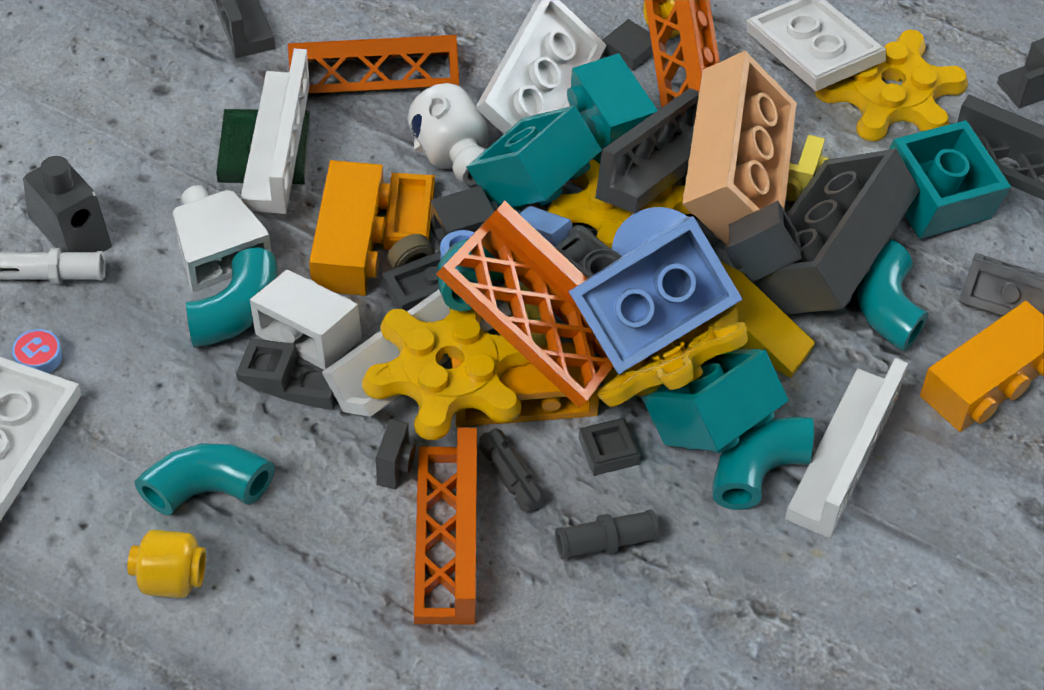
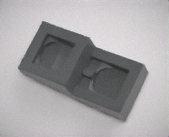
M250 338L236 373L238 381L281 399L312 407L333 410L336 402L333 391L322 374L324 369L298 357L295 344Z

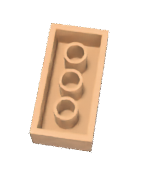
M746 50L703 69L682 203L692 215H695L726 245L729 244V224L776 201H779L783 209H785L797 104Z

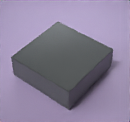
M630 19L626 20L602 39L606 44L603 52L609 56L619 53L631 70H634L653 54L650 32Z
M625 417L579 428L578 438L593 476L639 465L640 453Z

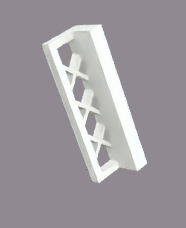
M294 48L289 72L266 71L240 197L250 211L286 214L310 87L307 49Z
M438 289L407 312L420 321L434 322L444 319L449 314V307L444 303ZM496 301L497 308L506 316L512 314L506 302ZM484 319L480 322V328L485 332L493 328ZM381 331L322 372L343 412L371 417L400 396L394 395L386 399H374L366 395L362 389V379L371 366L392 361L400 354L398 347L382 336ZM444 354V358L438 362V365H442L450 359L447 354Z
M895 358L885 379L857 368L787 508L785 520L831 538L899 396L908 366L907 362Z

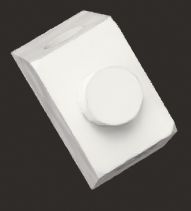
M192 186L182 194L181 200L184 205L176 207L172 212L177 241L192 292L232 278V259L240 251L248 248H263L271 252L270 236L267 229L234 191L225 190L209 196L204 186Z

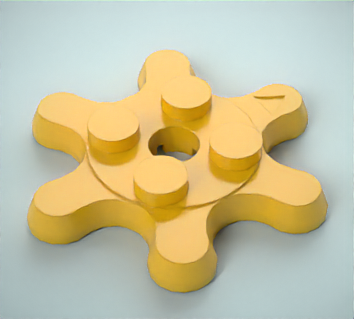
M910 29L903 31L896 42H889L885 45V62L815 91L816 97L825 103L848 102L857 106L861 111V118L857 122L856 132L861 138L873 142L884 139L889 126L898 121L913 123L921 132L949 125L947 112L937 105L935 100L943 95H959L964 93L968 87V79L965 70L961 67H938L930 65L922 59L921 56L926 48L924 37L919 31ZM882 78L884 80H894L897 82L902 80V85L894 83L886 84L884 83Z
M592 159L589 161L591 167L586 173L574 180H570L573 184L583 189V191L574 194H561L550 203L547 212L570 219L572 224L584 223L594 227L598 232L595 237L612 249L613 239L618 228L634 213L595 198L600 164ZM672 185L641 210L665 207L677 210L685 215L691 214L682 204L685 185Z
M736 306L729 307L621 374H617L613 367L601 382L603 386L597 391L598 397L607 406L614 407L624 403L634 395L644 396L660 388L662 384L669 390H675L696 380L703 374L700 365L717 355L737 350L747 343V327L744 322H738Z
M449 308V314L444 319L434 322L420 321L403 309H392L383 318L380 330L386 340L398 347L400 354L392 361L371 366L362 379V389L366 395L374 399H386L394 395H407L413 398L419 406L418 414L414 420L416 433L426 440H438L448 434L453 416L462 409H479L491 420L498 423H507L515 420L521 411L520 399L513 390L506 387L500 381V378L507 369L515 366H524L530 362L504 337L489 334L482 330L480 322L483 318L474 309L456 311ZM444 354H447L449 358H456L462 364L456 368L447 369L438 365V362L444 358Z

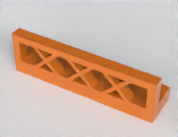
M645 0L661 108L689 88L700 91L703 69L720 62L710 0H674L675 5L667 19L662 18L660 14L659 3L664 0ZM676 30L680 33L681 41L671 56L667 54L665 45L673 31ZM681 66L686 70V79L679 92L676 93L672 91L671 81Z
M457 35L287 43L289 71L294 48L307 49L308 62H318L328 71L318 84L310 85L308 94L429 88L442 83H451L459 86ZM449 55L450 77L432 78L420 65L428 56ZM422 56L417 63L410 58ZM402 57L412 66L402 80H390L378 70L387 58ZM367 59H379V60L376 62L375 65H373V64H372L370 61H368ZM345 60H361L370 68L369 72L360 82L348 83L336 72ZM325 61L337 62L331 68ZM415 71L425 78L408 80ZM373 73L383 80L366 82ZM332 75L341 82L325 84Z
M457 427V447L419 446L414 624L475 625L477 428ZM428 463H457V472L441 484L428 473ZM429 487L433 490V492L427 496V490ZM455 487L456 496L451 492ZM441 499L456 510V514L442 526L427 514V510ZM428 528L432 534L426 538V529ZM455 528H456V538H454V537L450 534V532H452ZM443 541L455 552V557L440 569L426 557V552L438 542ZM425 570L431 575L427 581H425ZM454 571L455 582L449 577ZM439 584H442L455 596V608H425V596Z

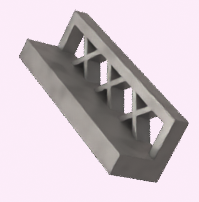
M975 253L959 302L1004 316L1024 301H1028L1044 315L1043 273Z

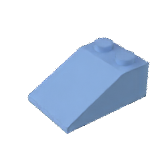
M694 216L683 218L568 291L617 374H621L743 300Z

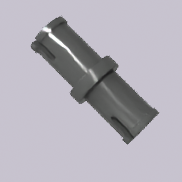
M652 509L614 518L610 514L598 515L594 522L555 529V543L561 559L597 551H603L606 555L613 554L618 551V547L649 540L656 541L660 536L659 523Z

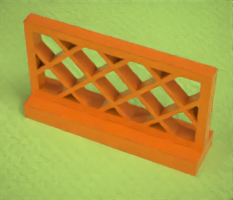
M506 201L496 209L436 273L441 280L578 408L588 401L613 368V365L568 292L588 278ZM483 247L495 258L485 257ZM455 267L474 268L478 284L469 282ZM489 271L503 273L506 288L492 286ZM518 280H520L530 291L520 290ZM496 300L510 301L513 317L503 314L497 308ZM524 304L537 305L542 321L528 319ZM554 313H555L565 324H558V323H556L555 317H554ZM531 333L545 334L549 350H542L534 343ZM560 337L573 338L577 354L564 353ZM588 343H593L594 351L601 357L591 356ZM567 366L581 368L584 387L580 386L569 375Z

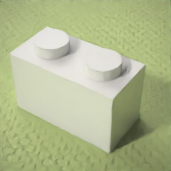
M288 269L250 299L256 335L265 340L295 344L298 357L324 370L333 365L362 339L357 303Z

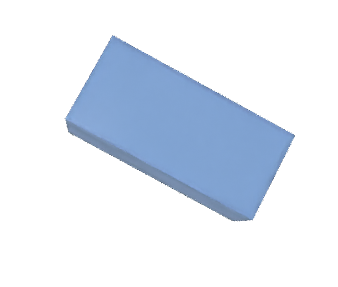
M529 206L519 213L553 246L567 238L568 231L573 228L570 219L533 206Z

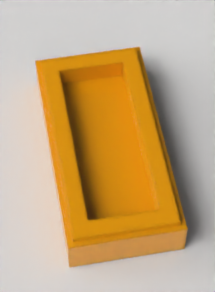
M391 173V196L386 213L383 238L384 250H390L400 239L412 234H422L429 241L431 231V200L434 199L435 175Z

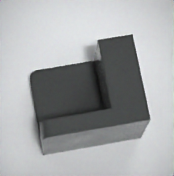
M1044 38L1032 42L1025 66L1003 73L998 77L997 84L1018 109L1044 100Z

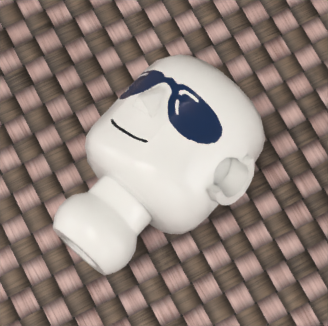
M451 83L436 84L421 92L410 105L407 120L410 130L415 137L414 150L416 152L423 151L429 162L438 169H453L455 177L462 183L468 185L477 184L466 166L486 150L485 146L489 137L486 120L475 108L476 104L463 88Z

